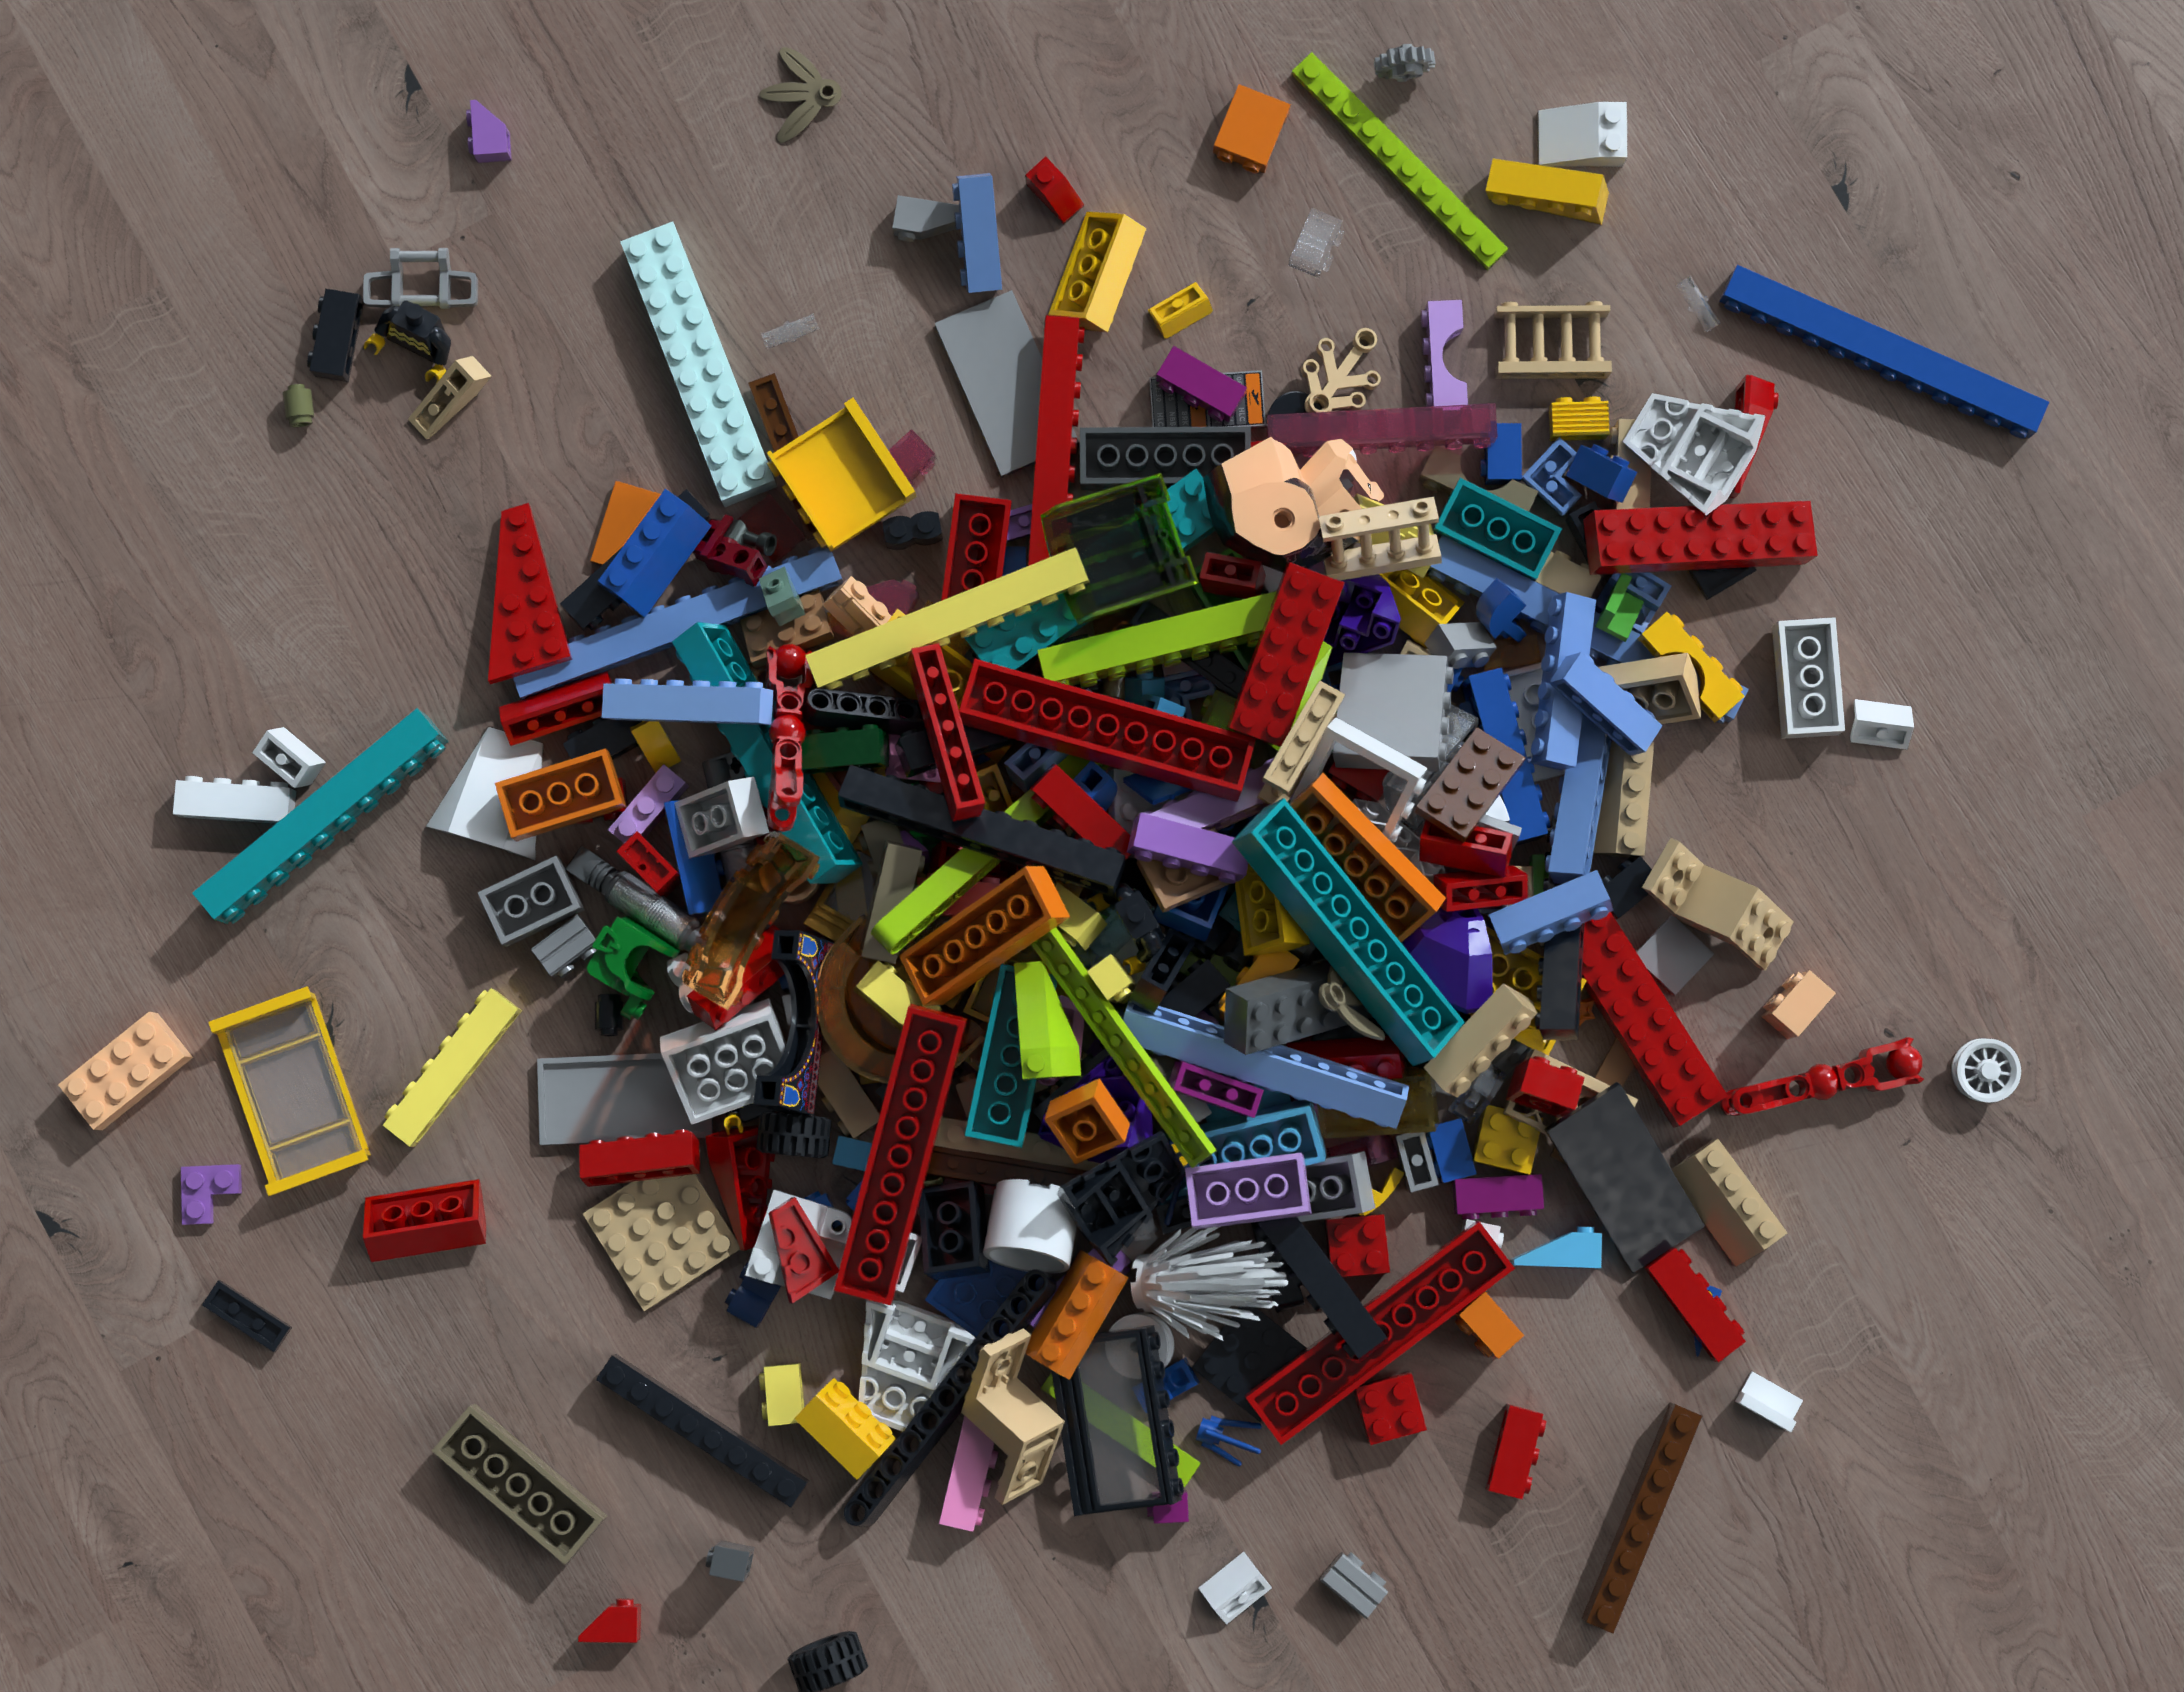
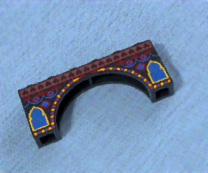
M774 930L771 959L781 966L788 981L791 995V1025L786 1048L779 1063L768 1074L757 1075L754 1105L786 1114L814 1116L824 1036L817 1015L822 1010L825 1023L833 956L830 954L826 959L822 977L818 980L817 978L821 965L834 944L830 941L802 931Z

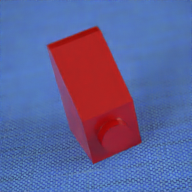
M1046 156L1025 174L1026 185L1063 224L1084 206V203L1067 178Z
M631 1598L616 1599V1603L608 1606L578 1636V1642L637 1643L640 1640L641 1604H634V1599Z

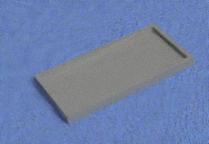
M1011 290L935 323L937 332L1001 478L1035 464L1042 374V357ZM1072 427V437L1077 438Z
M661 1053L537 1059L540 1145L589 1143L592 1140L610 1142L617 1141V1138L623 1136L643 1138L649 1133L667 1135L681 1129L693 1132L697 1138H706L705 1136L713 1134V1117L691 1125Z

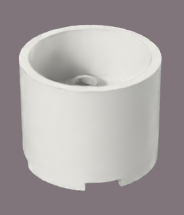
M1009 1179L998 1182L993 1195L983 1255L997 1264L1028 1272L1038 1269L1048 1273H1062L1069 1270L1077 1226L1057 1195L1060 1186L1050 1184L1048 1188L1039 1184H1029L1030 1181L1024 1179Z

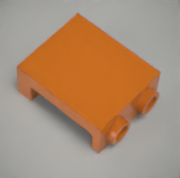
M1238 84L1214 143L1213 153L1223 162L1232 163L1234 161L1242 164L1243 168L1249 172L1258 173L1260 171L1265 173L1279 134L1289 115L1291 104Z

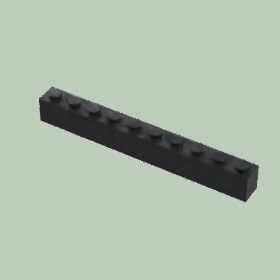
M850 765L838 793L839 805L842 808L1023 868L1025 866H1045L1050 877L1114 897L1125 869V855H1122L1115 848L1106 847L1104 849L1095 846L1087 839L1078 838L1077 840L1068 837L1064 832L1057 829L1049 831L1040 828L1033 821L1013 819L1009 814L1002 811L992 812L983 808L981 816L952 822L944 793L937 794L931 792L921 784L910 785L904 783L900 778L893 775L883 776L877 774L866 766H859L858 768Z

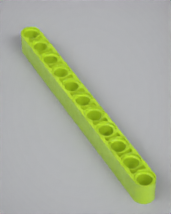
M1068 755L1058 766L1073 780L1090 760ZM1095 762L1104 771L1108 767H1110L1108 765ZM1028 790L1004 811L1013 819L1019 821L1030 820L1038 824L1039 827L1055 815L1048 806L1043 810L1031 799L1034 795L1031 790ZM962 848L873 927L871 935L891 955L898 953L1002 860Z

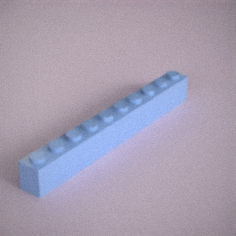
M1129 1001L1123 1017V1021L1140 1045L1145 1049L1151 1050L1154 1054L1160 1056L1167 1055L1191 1065L1195 1064L1207 1068L1214 1073H1223L1235 1077L1241 1082H1251L1263 1086L1269 1091H1279L1291 1095L1297 1100L1317 1103L1325 1109L1342 1111L1353 1118L1367 1119L1381 1127L1396 1129L1407 1101L1408 1085L1283 1045L1245 1055L1224 1043V1026L1158 1006L1153 1015Z

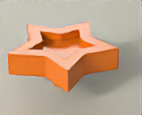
M1592 997L1580 1000L1579 1026L1585 1020L1596 1019L1591 1011L1595 1001Z

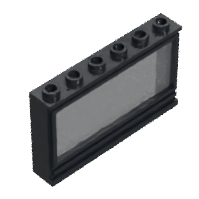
M1154 1325L1096 1333L1070 1380L1051 1370L1058 1415L1065 1421L1061 1430L1074 1516L1173 1505L1182 1500L1184 1485L1182 1479L1178 1477L1179 1454L1173 1446L1172 1437L1175 1430L1173 1421L1169 1419L1168 1415L1170 1398L1168 1391L1164 1390L1163 1378L1165 1377V1367L1159 1358L1158 1349H1160L1161 1342L1158 1332H1155Z

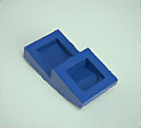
M1186 1357L1165 1368V1377L1163 1378L1164 1390L1168 1391L1170 1400L1200 1383ZM1141 1382L1132 1389L1147 1413L1143 1382Z

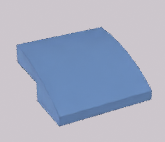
M1650 572L1625 573L1632 577L1626 592L1644 601L1632 628L1633 631L1642 634L1672 586ZM1621 573L1612 574L1596 600V612L1601 614L1610 592Z

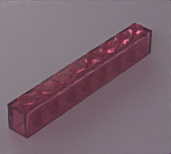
M1496 403L1267 415L1266 418L1267 439L1271 437L1285 445L1292 454L1303 453L1304 457H1312L1324 442L1337 439L1345 441L1353 450H1360L1361 454L1376 453L1377 449H1388V452L1397 453L1403 452L1405 448L1417 447V451H1430L1434 449V446H1445V449L1455 450L1462 448V445L1474 444V448H1487L1491 446V443H1495L1498 437Z

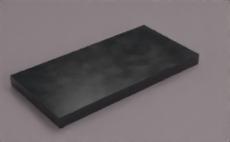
M1618 1082L1577 1107L1575 1111L1563 1116L1545 1128L1546 1133L1632 1273L1705 1227L1636 1109Z

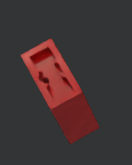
M638 831L617 850L622 858L660 896L667 897L682 883L680 874Z

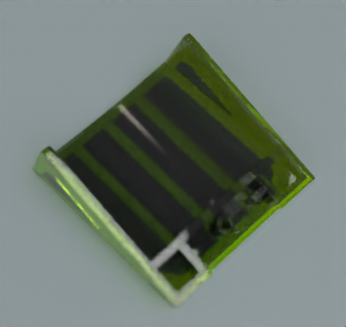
M1161 473L1057 504L1041 515L1049 556L1052 557L1076 548L1090 581L1084 584L1086 589L1073 595H1069L1068 591L1063 593L1078 625L1199 583L1190 555L1185 557L1167 504L1170 501V497Z

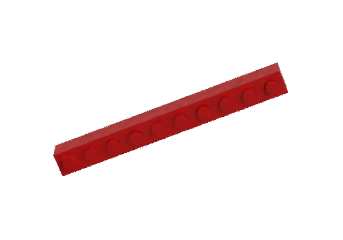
M1045 316L1028 566L1070 550L1064 549L1065 538L1070 539L1071 521H1066L1067 510L1072 511L1073 493H1068L1069 482L1074 483L1075 466L1070 465L1071 454L1076 455L1077 438L1072 437V427H1078L1079 410H1074V399H1080L1081 382H1076V371H1082L1083 354H1078V343L1084 344L1085 327L1079 326V317Z

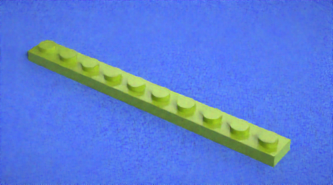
M1312 52L1292 70L1291 75L1486 270L1507 252L1508 247Z
M1055 927L1031 944L1190 1167H1195L1217 1151L1110 1001L1100 991L1058 929Z

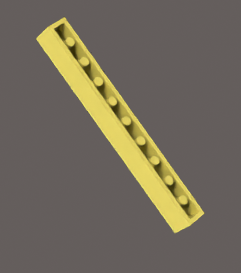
M1072 548L805 656L819 689L835 690L843 686L842 681L853 677V680L857 681L870 675L869 670L877 667L885 670L897 665L896 660L907 656L908 659L911 648L940 643V647L946 646L951 643L949 638L959 634L961 638L971 636L978 632L976 628L984 624H987L988 627L996 626L1005 621L1004 616L1012 613L1015 614V617L1032 611L1030 606L1039 602L1042 603V606L1051 604L1059 600L1057 595L1068 591L1069 595L1081 592L1086 589L1084 584L1090 581L1077 549Z

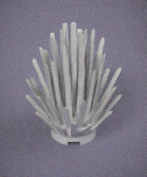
M1193 1227L1182 1235L1181 1229H1179L1151 1254H1141L1135 1259L1132 1269H1137L1136 1282H1131L1133 1301L1137 1309L1143 1308V1313L1153 1312L1188 1339L1189 1333L1186 1327L1176 1320L1203 1334L1208 1333L1223 1340L1222 1335L1218 1334L1220 1332L1219 1329L1206 1323V1318L1236 1328L1240 1327V1324L1209 1313L1261 1321L1258 1316H1253L1254 1314L1250 1311L1232 1309L1230 1307L1272 1308V1306H1278L1275 1301L1257 1300V1298L1281 1295L1278 1290H1262L1263 1287H1285L1288 1285V1281L1285 1280L1286 1274L1284 1272L1276 1273L1273 1267L1282 1266L1283 1263H1265L1268 1261L1266 1257L1272 1256L1274 1252L1233 1257L1235 1252L1260 1248L1266 1244L1265 1242L1251 1244L1252 1240L1233 1241L1211 1249L1182 1255L1218 1238L1220 1234L1215 1233L1206 1237L1208 1233L1219 1227L1207 1228L1194 1235L1192 1234L1197 1230Z

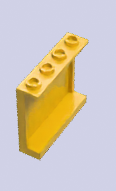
M854 397L844 403L845 408L773 454L771 451L767 452L770 461L766 464L775 478L779 475L786 483L782 486L790 501L796 498L801 506L797 510L806 525L810 522L816 529V532L813 533L816 541L821 548L827 546L830 552L917 497L912 485Z

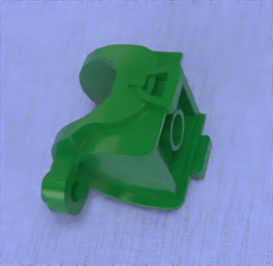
M628 916L624 918L617 917L611 928L604 926L594 941L592 947L597 950L587 965V971L604 984L629 996L620 1015L630 1021L633 1018L638 1020L647 1007L644 1001H650L654 995V991L640 977L637 970L638 964L650 947L672 958H676L680 950L659 936H656V934H653V932Z

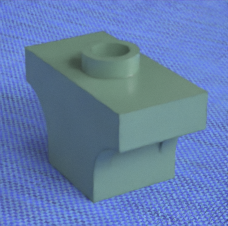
M785 566L759 578L767 608L779 626L805 615L801 599L793 586Z

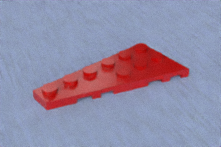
M529 503L501 511L488 682L490 685L573 660Z

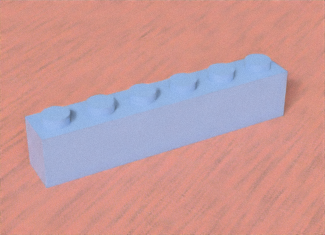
M615 679L614 684L604 683L602 718L627 721L771 725L773 690L763 688V683L745 682V687H736V682L719 681V687L710 686L709 681H693L692 686H684V681L667 680L666 685H658V680L641 679L640 684H632L631 679Z

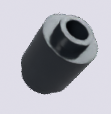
M619 994L598 995V1002H595V1030L601 1031V1036H618V1031L624 1030V1016L620 1015L624 1002L621 1001V995Z

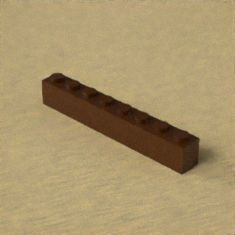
M1669 1403L1583 1613L1582 1619L1585 1622L1614 1634L1702 1415L1679 1405Z

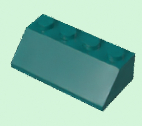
M1459 478L1439 516V522L1433 528V532L1437 536L1441 537L1443 535L1533 581L1537 580L1562 528L1462 478Z

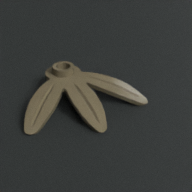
M783 47L779 51L782 59L789 69L806 84L796 82L779 83L769 86L760 92L761 98L774 102L806 101L796 108L782 125L777 136V140L780 143H784L802 132L816 117L822 106L833 107L839 103L842 96L841 87L836 81L831 79L823 80L815 66L804 55L787 47ZM829 88L833 91V94L825 96L822 91Z
M1331 965L1328 973V983L1322 984L1319 988L1318 997L1321 1005L1330 1011H1337L1341 1018L1357 1032L1373 1039L1384 1040L1385 1034L1383 1030L1349 1007L1363 1004L1349 986L1341 987L1344 980Z

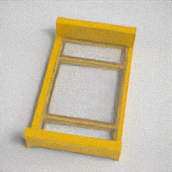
M308 986L208 1022L211 1032L218 1035L269 1183L265 1185L268 1196L369 1160L368 1156H371L317 998L314 993L310 992Z

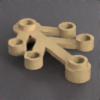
M1362 328L1356 333L1353 338L1354 347L1338 369L1333 353L1335 348L1334 342L1329 338H1323L1319 341L1316 351L1323 359L1327 378V385L1324 389L1321 390L1317 375L1320 368L1317 361L1308 359L1301 367V373L1307 378L1310 395L1304 403L1305 411L1310 417L1321 420L1328 417L1334 409L1350 408L1353 411H1359L1363 408L1366 398L1361 392H1353L1350 396L1331 397L1336 390L1363 386L1368 390H1374L1379 385L1381 377L1376 371H1368L1362 375L1347 376L1361 355L1369 353L1375 347L1377 335L1373 330ZM1359 340H1366L1368 346L1361 345ZM1321 345H1328L1330 351H1324L1321 348ZM1306 366H1312L1315 372H1308ZM1367 377H1373L1376 383H1369ZM1352 398H1358L1361 404H1354ZM1314 403H1320L1323 409L1317 410L1314 407Z

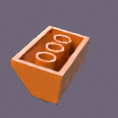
M1080 1250L1033 1330L1025 1354L1070 1380L1128 1277Z

